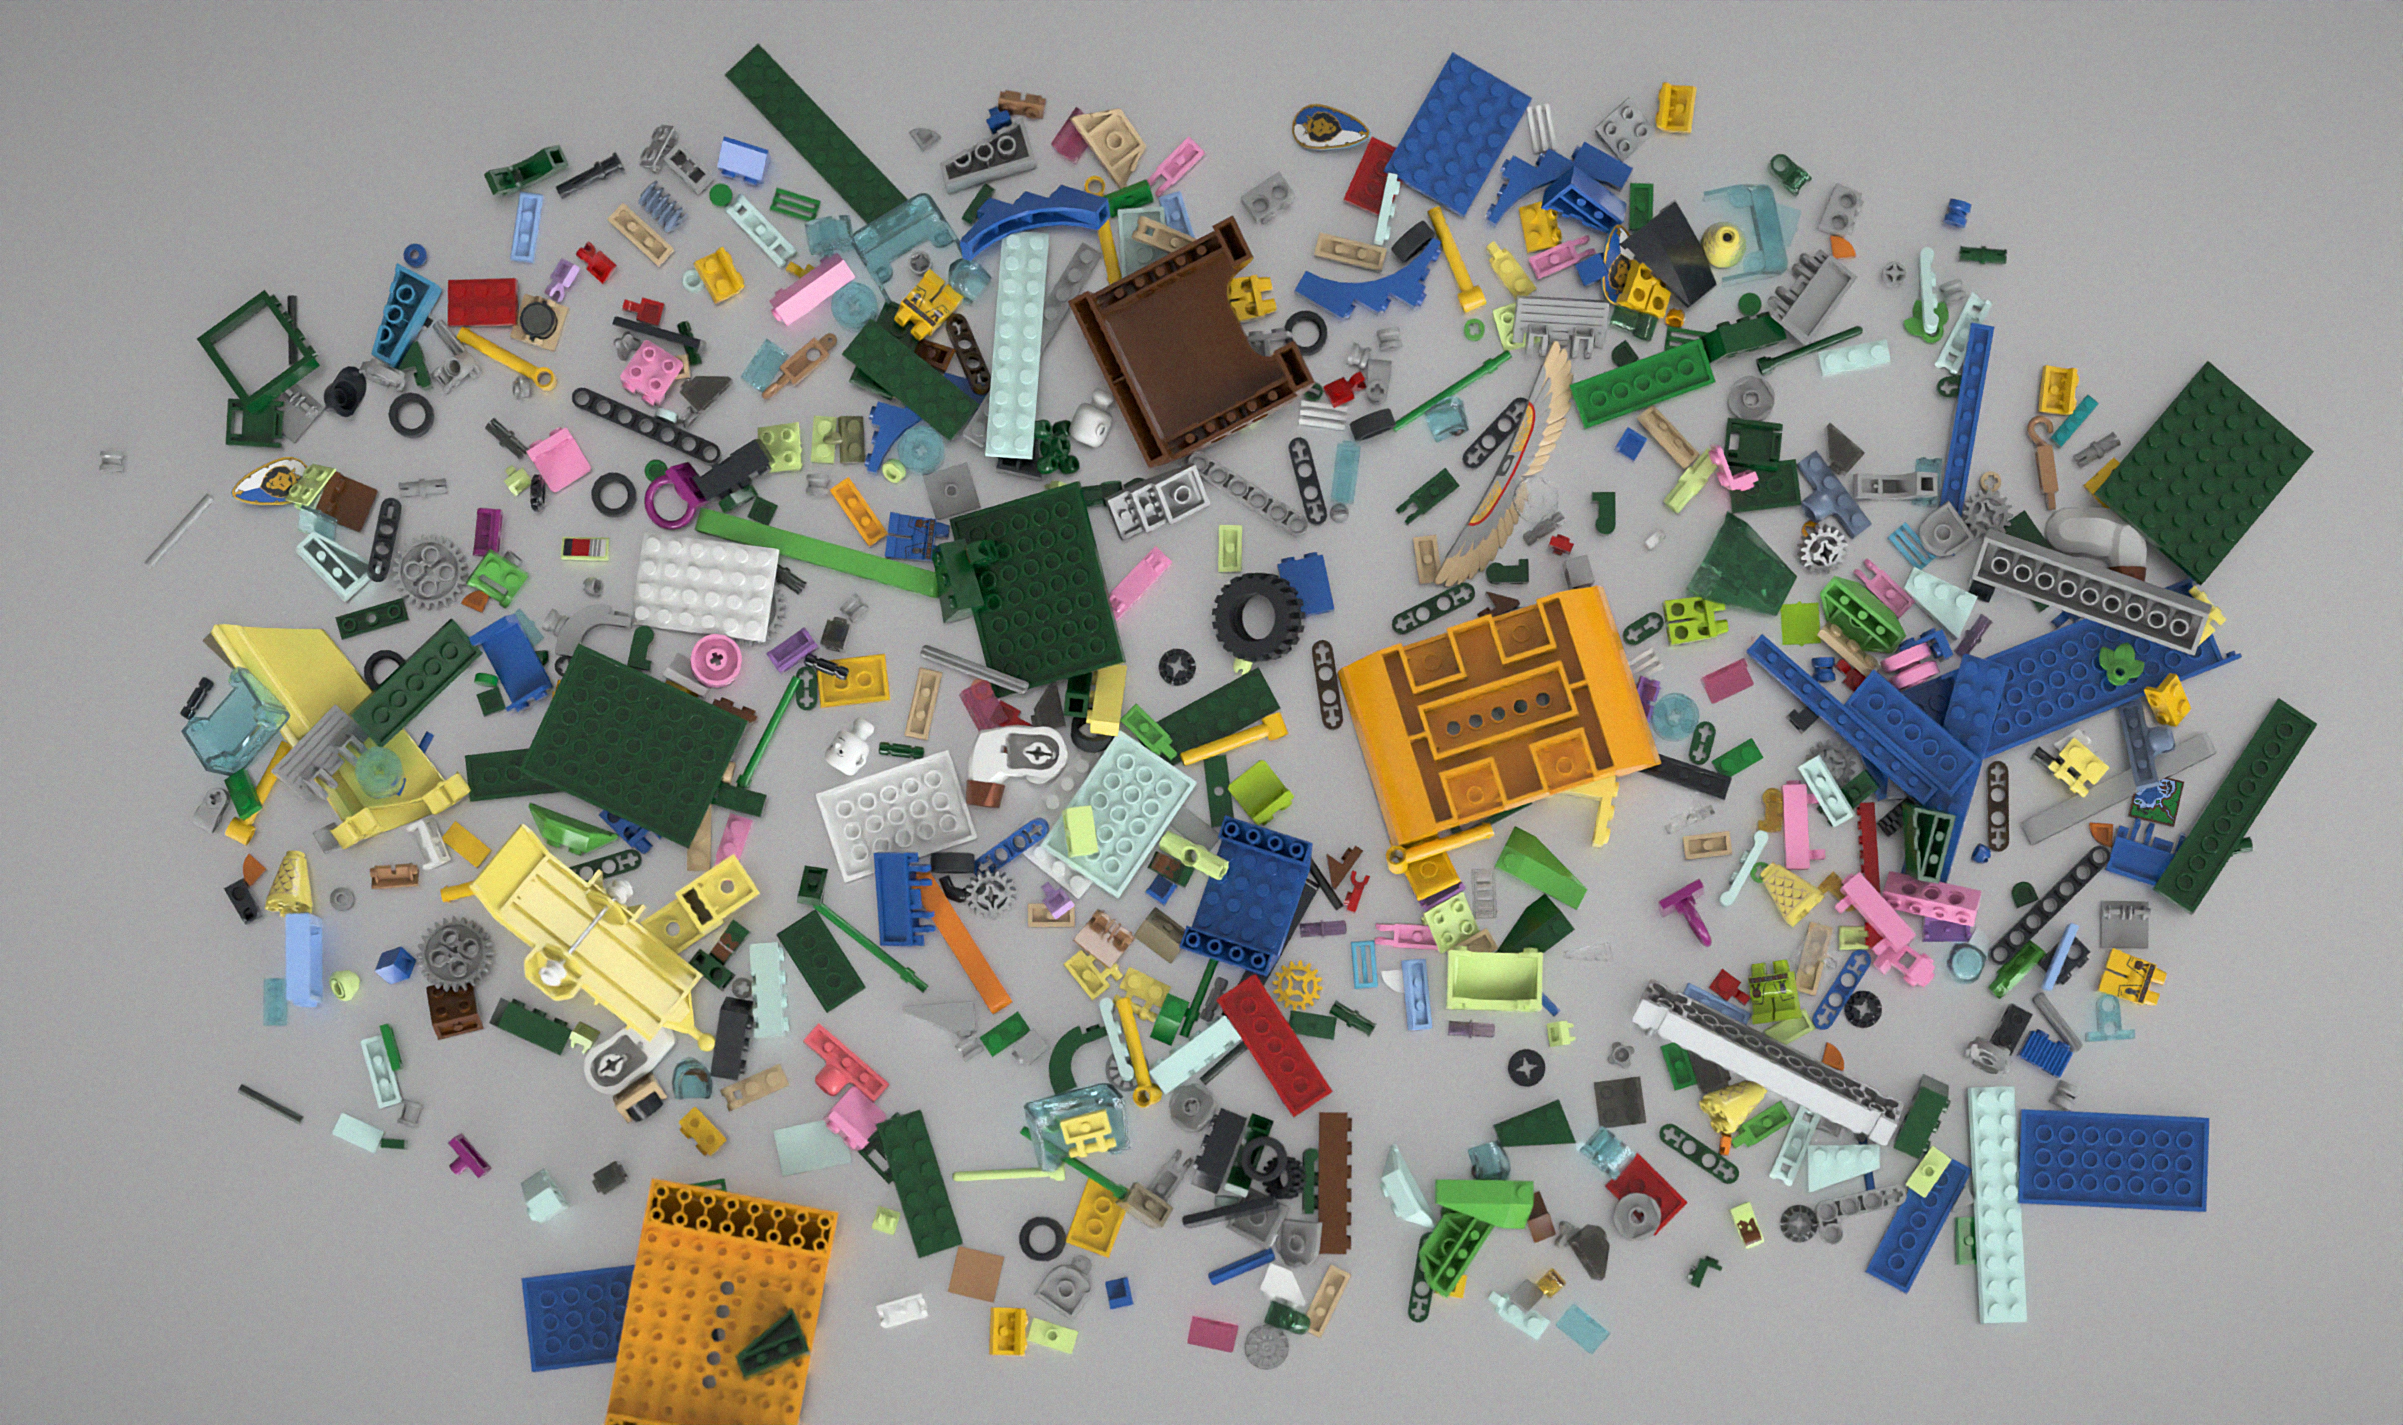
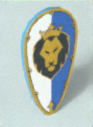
M1310 104L1302 108L1295 115L1292 123V133L1295 140L1302 147L1311 150L1352 147L1364 142L1371 135L1369 128L1356 117L1321 104Z
M1616 224L1608 234L1604 247L1603 260L1609 274L1601 278V288L1604 297L1609 303L1618 307H1625L1616 303L1618 295L1622 294L1625 287L1627 275L1631 268L1630 264L1634 260V254L1628 248L1624 250L1619 245L1630 234L1622 225Z
M282 457L270 461L241 478L233 487L231 495L238 501L252 505L293 503L286 501L285 498L288 496L290 488L302 478L307 465L294 457Z

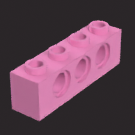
M1889 871L1883 891V898L1893 910L1974 927L1980 907L1982 891L1943 882L1936 884L1921 881L1906 874Z

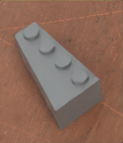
M1023 117L1016 120L1010 126L998 130L996 134L989 138L982 139L973 147L965 149L940 163L947 193L1037 168Z

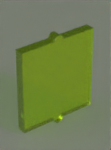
M1798 601L1797 604H1780L1782 645H1799L1803 647L1804 644L1821 643V638L1817 635L1820 631L1819 603H1802Z

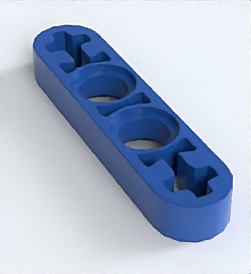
M1041 817L1034 818L974 861V875L978 877V871L982 875L986 874V870L981 871L979 867L990 859L993 863L987 868H989L990 873H994L995 869L999 870L1043 839L1049 832L1048 822ZM1035 825H1041L1042 829L1040 832H1036L1030 837L1028 833L1035 828ZM1015 836H1022L1025 839L1024 847L1019 848L1015 845ZM1002 848L1007 852L1006 860L997 858V849Z
M1854 951L1844 964L1813 1013L1812 1023L1816 1029L1826 1030L1830 1028L1871 964V957L1867 951ZM1863 954L1866 964L1859 965L1857 971L1861 973L1858 976L1856 972L1847 969V967L1850 965L1853 968L1857 962L1854 957H1859ZM1845 973H1849L1854 977V983L1850 987L1844 986L1841 982V977ZM1832 993H1837L1841 996L1842 1002L1839 1006L1834 1007L1829 1003V996ZM1825 1004L1829 1009L1836 1012L1834 1015L1829 1012L1826 1017L1829 1021L1828 1024L1824 1023L1820 1026L1817 1015L1825 1013L1827 1009L1822 1008Z

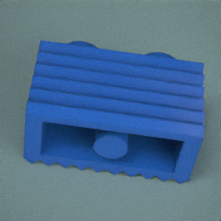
M2039 1029L2036 1032L2029 1031L2016 1056L2054 1077L2060 1078L2073 1055V1052L2069 1051L2070 1046L2059 1040L2057 1043L2049 1040L2050 1035Z

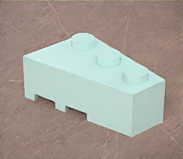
M1808 1145L1809 1193L1880 1169V1145Z

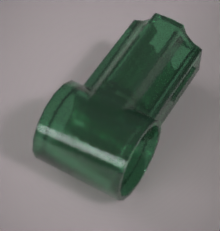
M1615 306L1609 325L1630 332L1636 338L1651 341L1659 319L1647 313H1636Z
M1107 481L1101 483V485L1082 487L1087 507L1100 505L1107 507L1104 498L1123 490L1122 481Z

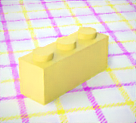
M1115 665L1093 672L1092 685H1096V689L1090 692L1089 704H1093V710L1088 709L1086 723L1091 724L1090 733L1118 736L1126 681V665Z

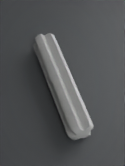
M442 319L433 324V329L454 355L467 352ZM475 361L474 368L469 372L473 379L482 374L481 368Z
M2042 992L2038 993L2033 997V1002L2062 1040L2070 1046V1050L2073 1053L2078 1052L2083 1047L2082 1042L2045 994Z

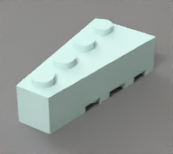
M778 942L749 944L751 977H753L752 996L753 1000H755L753 1018L757 1029H754V1037L786 1036L785 1031H789V1018L784 1017V1008L788 1007L787 993H782V984H786L785 970H781L780 961H784V948L779 947Z
M1217 1016L1207 1024L1209 1026L1208 1029L1202 1033L1198 1030L1188 1037L1190 1042L1185 1046L1179 1044L1169 1051L1171 1056L1166 1060L1160 1058L1150 1065L1152 1070L1149 1073L1165 1095L1241 1041L1242 1038L1226 1016L1221 1019Z

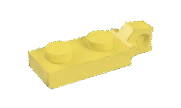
M1494 241L1486 246L1487 251L1492 256L1488 260L1491 268L1515 300L1517 295L1529 296L1537 290L1510 251L1508 252L1506 248L1501 250Z

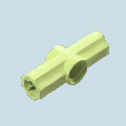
M1708 447L1693 466H1689L1677 481L1678 484L1663 501L1668 508L1677 514L1693 496L1698 494L1707 483L1708 477L1718 467L1712 463L1708 453L1711 449Z
M1167 831L1159 843L1160 850L1181 860L1184 865L1192 866L1217 880H1221L1228 870L1229 861L1209 852L1203 845H1196L1171 831ZM1193 850L1197 854V858L1195 861L1191 857V853Z

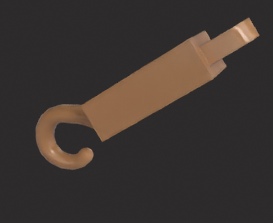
M827 333L819 341L815 337L779 367L783 374L776 382L772 383L762 392V398L770 399L789 381L794 387L830 357L828 352L837 344V337L832 333ZM812 348L820 352V357L815 361H810L806 355Z
M2038 415L2029 421L2027 431L2038 446L2034 449L2040 495L2046 496L2048 511L2056 510L2054 493L2058 492L2059 489L2053 447L2041 439L2034 430L2035 425L2039 422L2047 425L2048 433H2052L2054 427L2049 418Z

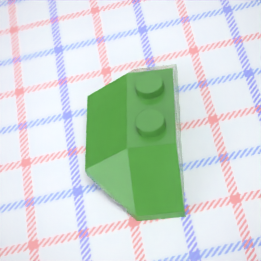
M1834 576L1820 592L1826 621L1839 626L1843 634L1849 639L1855 640L1863 651L1892 653L1906 637L1896 614L1860 583Z
M530 803L528 806L542 837L547 839L546 844L560 848L562 844L569 847L568 852L581 856L583 852L590 854L619 840L620 836L616 833Z
M1462 1212L1443 1215L1418 1252L1427 1285L1447 1299L1493 1230V1224L1480 1221Z

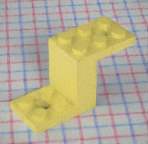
M1616 776L1561 792V794L1599 801L1591 847L1601 848L1603 843L1606 844L1609 840L1610 828L1606 827L1607 822L1613 818L1615 805H1611V801L1618 793L1619 782H1615Z
M733 854L675 893L677 896L675 900L642 921L641 924L648 932L678 955L725 923L723 918L759 895L760 892L735 854ZM731 880L734 883V890L731 893L726 894L722 892L721 884L723 881ZM675 922L679 925L680 931L677 935L670 936L667 933V926Z

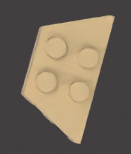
M1116 108L1069 118L1119 189L1127 187L1126 183L1131 173L1134 172L1138 159L1146 148V144L1122 110Z

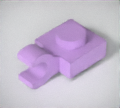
M561 258L550 276L553 281L546 287L544 293L552 296L556 291L552 299L560 302L564 297V286L569 288L580 268Z
M1049 882L1041 886L1047 896L1042 901L1055 919L1075 906L1061 887L1055 891Z

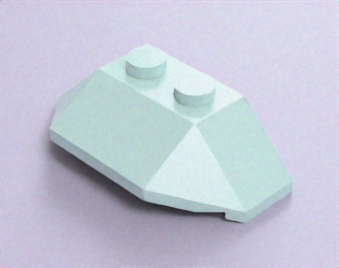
M1396 1144L1390 1146L1381 1176L1383 1183L1379 1184L1386 1197L1391 1196L1394 1202L1391 1207L1397 1218L1402 1216L1403 1220L1434 1229L1438 1223Z

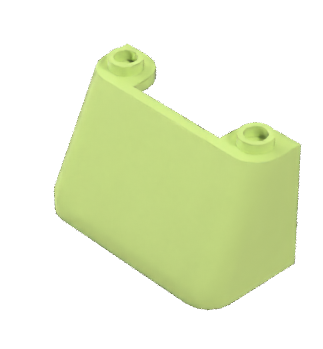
M1453 946V950H1448L1446 1009L1539 1012L1542 1009L1543 953H1538L1537 948H1524L1521 953H1487L1467 951V946Z

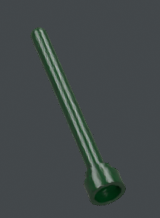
M1855 326L1774 358L1763 356L1756 359L1758 370L1762 377L1771 374L1776 366L1858 336L1863 332L1861 326Z

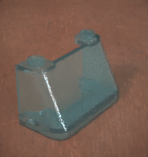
M239 666L231 672L228 678L229 684L234 689L208 718H191L181 731L206 771L231 776L241 768L246 769L290 718L287 708L248 669Z
M1099 1083L1027 1102L1024 1105V1112L1039 1168L1043 1172L1057 1170L1062 1164L1061 1158L1070 1156L1069 1148L1077 1147L1075 1142L1066 1144L1060 1120L1105 1108L1112 1132L1104 1135L1105 1139L1114 1137L1117 1145L1116 1147L1108 1148V1152L1120 1154L1124 1150L1131 1149L1124 1096L1112 1084ZM1096 1137L1084 1140L1085 1144L1097 1142Z

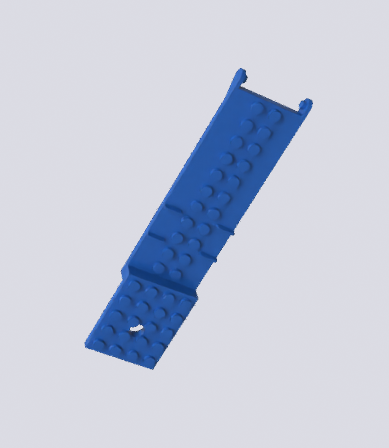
M2191 577L2165 587V589L2194 598L2188 592L2193 587L2191 582H2194ZM2083 619L1986 657L1984 659L2010 666L1983 760L2146 696L2144 689L2147 686L2158 688L2169 673L2177 674L2180 682L2240 659L2242 655L2241 653L2236 654L2235 651L2226 653L2227 658L2223 660L2213 634L2198 646L2193 656L2107 625ZM2128 642L2135 651L2134 660L2144 662L2143 672L2136 678H2130L2124 685H2113L2107 678V671L2100 665V650L2102 647H2107L2115 651L2119 645ZM1959 668L1904 690L1902 693L1943 727ZM2116 671L2117 675H2123L2120 671ZM1858 751L1864 768L1869 771L1881 786L1874 792L1877 800L1886 799L1888 776Z

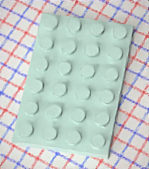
M1119 730L1118 736H1115L1067 806V808L1092 806L1098 852L1091 855L1068 857L1062 815L1041 844V847L1118 899L1197 782Z

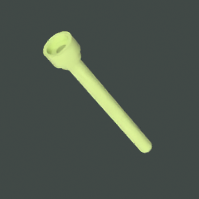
M1062 1161L1054 1162V1164H1050V1167L954 1172L952 1178L954 1181L1050 1176L1051 1179L1055 1178V1181L1065 1180V1164Z

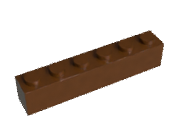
M1319 1112L1318 1222L1322 1223L1318 1254H1346L1347 1249L1351 1250V1235H1347V1226H1351V1212H1347V1202H1351L1352 1191L1351 1188H1347V1179L1352 1178V1165H1347V1155H1352V1141H1347V1132H1352V1118H1347L1348 1113Z

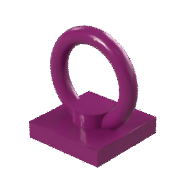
M689 462L671 466L665 471L666 475L654 479L646 490L644 497L646 512L649 518L661 528L668 530L680 529L692 520L696 508L713 502L706 500L693 480V477L698 475V473ZM664 484H674L676 493L688 502L685 514L677 520H666L655 510V492Z
M1699 878L1660 900L1658 910L1663 918L1674 911H1677L1679 915L1683 914L1699 942L1704 947H1710L1712 944L1710 934L1695 909L1697 905L1695 899L1704 895V885Z

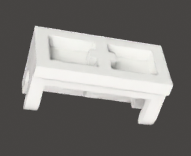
M433 817L419 820L406 827L408 832L414 833L426 863L422 866L424 871L431 870L451 860Z
M922 1293L876 1306L883 1328L929 1316Z

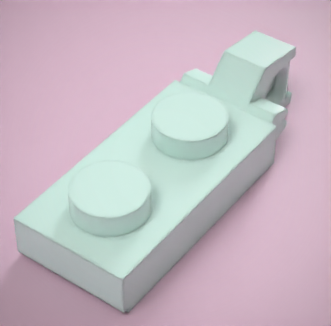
M1492 1291L1487 1299L1497 1305L1494 1311L1538 1341L1550 1321L1533 1309L1528 1314H1525L1509 1300L1511 1295L1505 1293L1501 1297Z

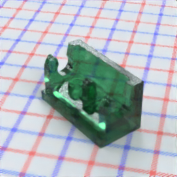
M1290 1010L1289 1025L1296 1035L1334 1040L1337 1017Z

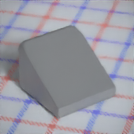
M335 822L313 833L325 854L340 846L330 830L337 827Z
M1966 1186L1963 1187L1951 1212L1956 1213L1975 1201Z
M1527 1279L1511 1295L1509 1300L1525 1314H1528L1539 1303L1544 1293Z

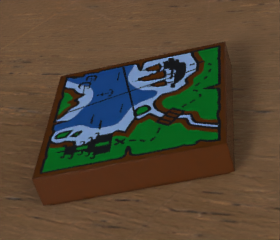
M2165 777L2159 781L2160 786L2138 791V793H2134L2128 817L2174 827L2184 781Z

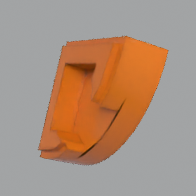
M1839 236L1829 237L1831 253L1834 258L1856 257L1853 246L1846 239Z
M481 590L474 591L465 596L461 604L483 613L490 596Z
M2090 822L2089 830L2092 837L2099 844L2111 848L2113 824Z
M248 854L243 863V875L248 885L252 887L267 869L251 854Z
M1826 1042L1821 1062L1836 1070L1844 1071V1060L1840 1051L1834 1045Z
M1721 1133L1719 1155H1729L1731 1134Z

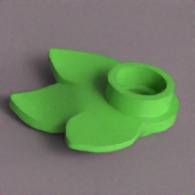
M1916 300L1912 309L1913 318L1904 320L1905 328L1910 334L1921 336L1928 343H1936L1942 338L1944 333L1943 326L1949 319L1948 308L1943 301L1937 304V308H1933L1934 313L1939 318L1936 334L1931 336L1923 328L1921 300Z
M2126 642L2119 645L2115 651L2107 647L2101 648L2099 662L2107 671V678L2111 684L2117 686L2124 685L2130 678H2136L2143 672L2144 662L2134 660L2135 651L2130 643ZM2116 671H2120L2123 675H2117Z

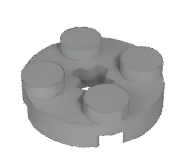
M371 358V361L362 363L359 372H366L365 377L386 388H389L390 384L396 386L395 390H402L406 382L403 379L405 373L394 368L391 371L383 367V362Z
M1745 376L1736 381L1728 395L1729 408L1738 419L1762 421L1771 413L1775 401V393L1769 382L1753 376ZM1750 393L1752 396L1756 395L1758 397L1755 400L1756 405L1746 403L1748 399L1747 394Z
M1980 1036L1971 1041L1965 1050L1967 1059L1969 1056L1974 1059L1973 1065L1991 1074H1997L1998 1071H2003V1074H2006L2012 1064V1060L2009 1057L2011 1053L2009 1049L2004 1046L1997 1047Z
M1191 1083L1192 1085L1179 1087L1172 1094L1169 1101L1170 1117L1180 1128L1197 1132L1201 1131L1212 1120L1217 1108V1102L1207 1088L1197 1083ZM1196 1102V1110L1188 1113L1190 1110L1188 1104Z
M1632 1193L1624 1196L1614 1208L1613 1219L1617 1230L1626 1238L1643 1240L1656 1232L1660 1223L1661 1212L1658 1204L1651 1197L1645 1194ZM1634 1210H1637L1638 1213H1643L1644 1216L1641 1217V1223L1631 1220Z

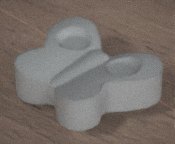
M626 331L622 338H616L613 341L617 348V355L623 361L628 358L629 351L638 350L642 345L641 341L633 338L629 331Z
M1565 1220L1561 1221L1559 1224L1561 1235L1555 1240V1246L1561 1249L1567 1246L1576 1247L1577 1240L1575 1236L1580 1234L1581 1229L1572 1226L1571 1223Z

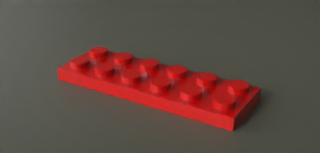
M1256 974L1216 999L1293 1118L1333 1092Z

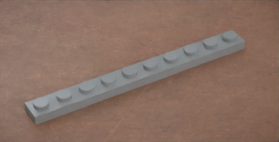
M1084 242L1081 243L1044 303L1040 354L1069 310L1070 305L1068 301L1077 297L1102 257V253ZM990 391L962 434L963 437L980 447L984 446L987 438Z

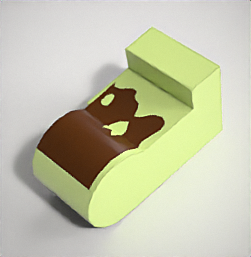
M1750 1202L1728 1210L1746 1249L1764 1243Z

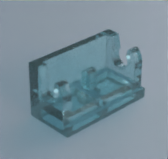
M766 338L740 377L744 382L762 393L772 382L779 371V367L787 360L789 355Z
M1920 457V459H1916L1915 472L1937 473L1938 496L1913 499L1912 505L1933 508L1938 505L1942 468L1941 458L1926 459V457Z

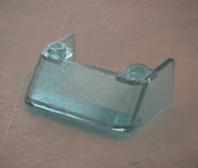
M1739 184L1705 191L1703 193L1704 202L1728 197L1730 203L1736 208L1750 206L1759 251L1749 253L1744 258V273L1722 277L1721 287L1782 275L1787 270L1788 259L1775 197L1771 187L1766 184Z
M927 193L917 194L857 230L851 237V244L887 304L891 303V300L883 284L888 282L893 276V269L889 262L928 239L937 248H944L953 243L962 256L960 241L933 198Z

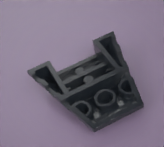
M1674 199L1659 211L1658 215L1628 236L1619 245L1624 250L1628 248L1634 254L1633 258L1641 264L1643 262L1652 270L1650 274L1666 283L1665 288L1689 308L1717 283L1694 231L1676 199Z

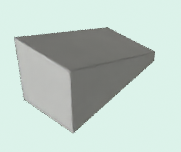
M1888 777L1886 799L1903 800L1904 791Z

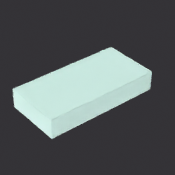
M342 1112L332 1134L372 1153H376L385 1132Z

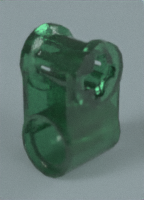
M1785 154L1775 155L1768 163L1767 168L1770 175L1794 196H1798V191L1802 186L1812 180L1811 176L1803 168L1795 164ZM1774 161H1782L1785 165L1784 171L1776 170L1774 168ZM1797 178H1800L1796 184H1793Z
M1273 1300L1264 1319V1323L1298 1335L1308 1332L1311 1324L1307 1315Z

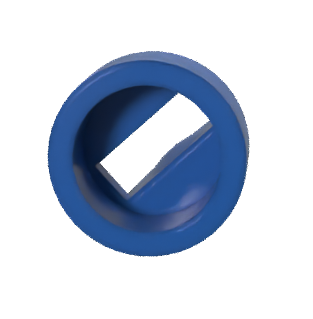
M1979 843L1972 853L1971 860L1980 864L1987 863L1988 858L1991 857L1990 849Z

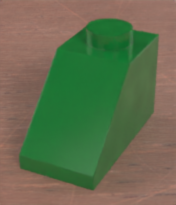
M1168 993L1150 1037L1172 1046L1189 1002Z

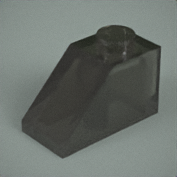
M695 376L693 379L689 377L680 386L682 390L679 393L701 415L734 382L729 376Z
M1829 423L1826 426L1825 441L1827 462L1830 463L1829 468L1835 474L1845 476L1865 452L1833 424Z
M834 617L833 620L827 619L820 641L823 649L846 653L852 627L851 624H847V619Z
M1056 682L1049 684L1034 708L1035 715L1030 716L1033 727H1051L1054 730L1066 728Z
M1687 1050L1700 1095L1729 1086L1728 1081L1731 1080L1728 1070H1725L1721 1065L1711 1060L1703 1059L1699 1054L1691 1050Z
M616 1160L593 1174L595 1179L592 1180L597 1192H602L603 1195H607L631 1182L621 1162Z
M1587 1224L1567 1242L1590 1278L1603 1280L1606 1274L1610 1244L1606 1239V1232L1600 1226Z

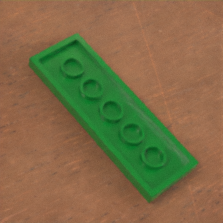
M1698 338L1570 384L1569 387L1583 428L1586 429L1707 386L1716 381L1702 340Z

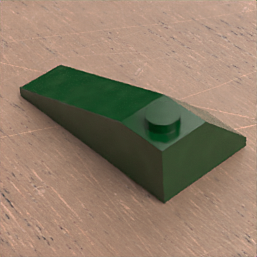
M1544 894L1524 910L1496 953H1521L1524 948H1537L1538 953H1545L1575 929L1561 910Z

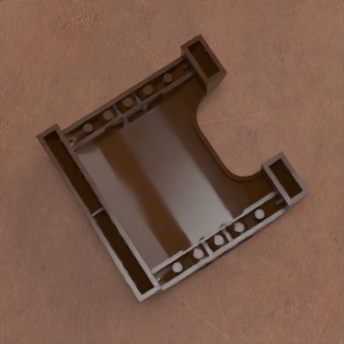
M1233 215L1213 225V232L1095 293L1086 291L1068 301L1148 468L1178 460L1236 433L1293 402L1316 383L1295 341L1273 351L1275 355L1270 357L1258 354L1249 342L1231 305L1229 288L1233 278L1253 260L1254 256Z

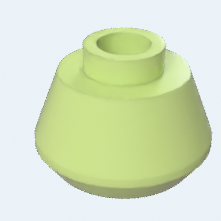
M349 970L335 971L331 974L329 984L332 992L338 999L349 1001L358 991L360 980L356 973Z

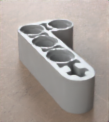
M1889 1185L1819 1202L1815 1207V1214L1821 1240L1829 1245L1839 1243L1843 1238L1840 1219L1899 1206L1906 1200L1905 1189L1900 1185ZM1892 1189H1894L1895 1192H1900V1196L1897 1197V1202L1894 1199L1884 1200L1880 1191H1883V1195H1889L1893 1193ZM1869 1194H1874L1878 1199L1875 1207H1869L1866 1203V1198ZM1847 1199H1851L1855 1203V1208L1850 1213L1846 1212L1843 1208V1203ZM1825 1204L1832 1208V1214L1828 1218L1823 1217L1820 1213L1821 1207ZM1830 1227L1835 1228L1838 1234L1837 1238L1833 1241L1826 1238V1230Z

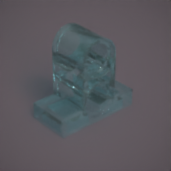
M2108 994L2098 998L2095 1006L2097 1032H2086L2085 1042L2135 1039V1029L2122 1030L2120 1003L2117 997ZM2105 999L2113 1002V1009L2110 1012L2105 1011L2102 1007V1002ZM2107 1022L2112 1023L2115 1027V1032L2112 1035H2108L2104 1031V1025Z

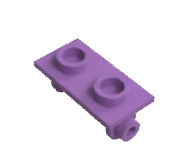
M1640 676L1636 688L1647 721L1650 723L1654 706L1649 704L1650 701L1656 702L1659 690H1661L1659 686L1660 681Z

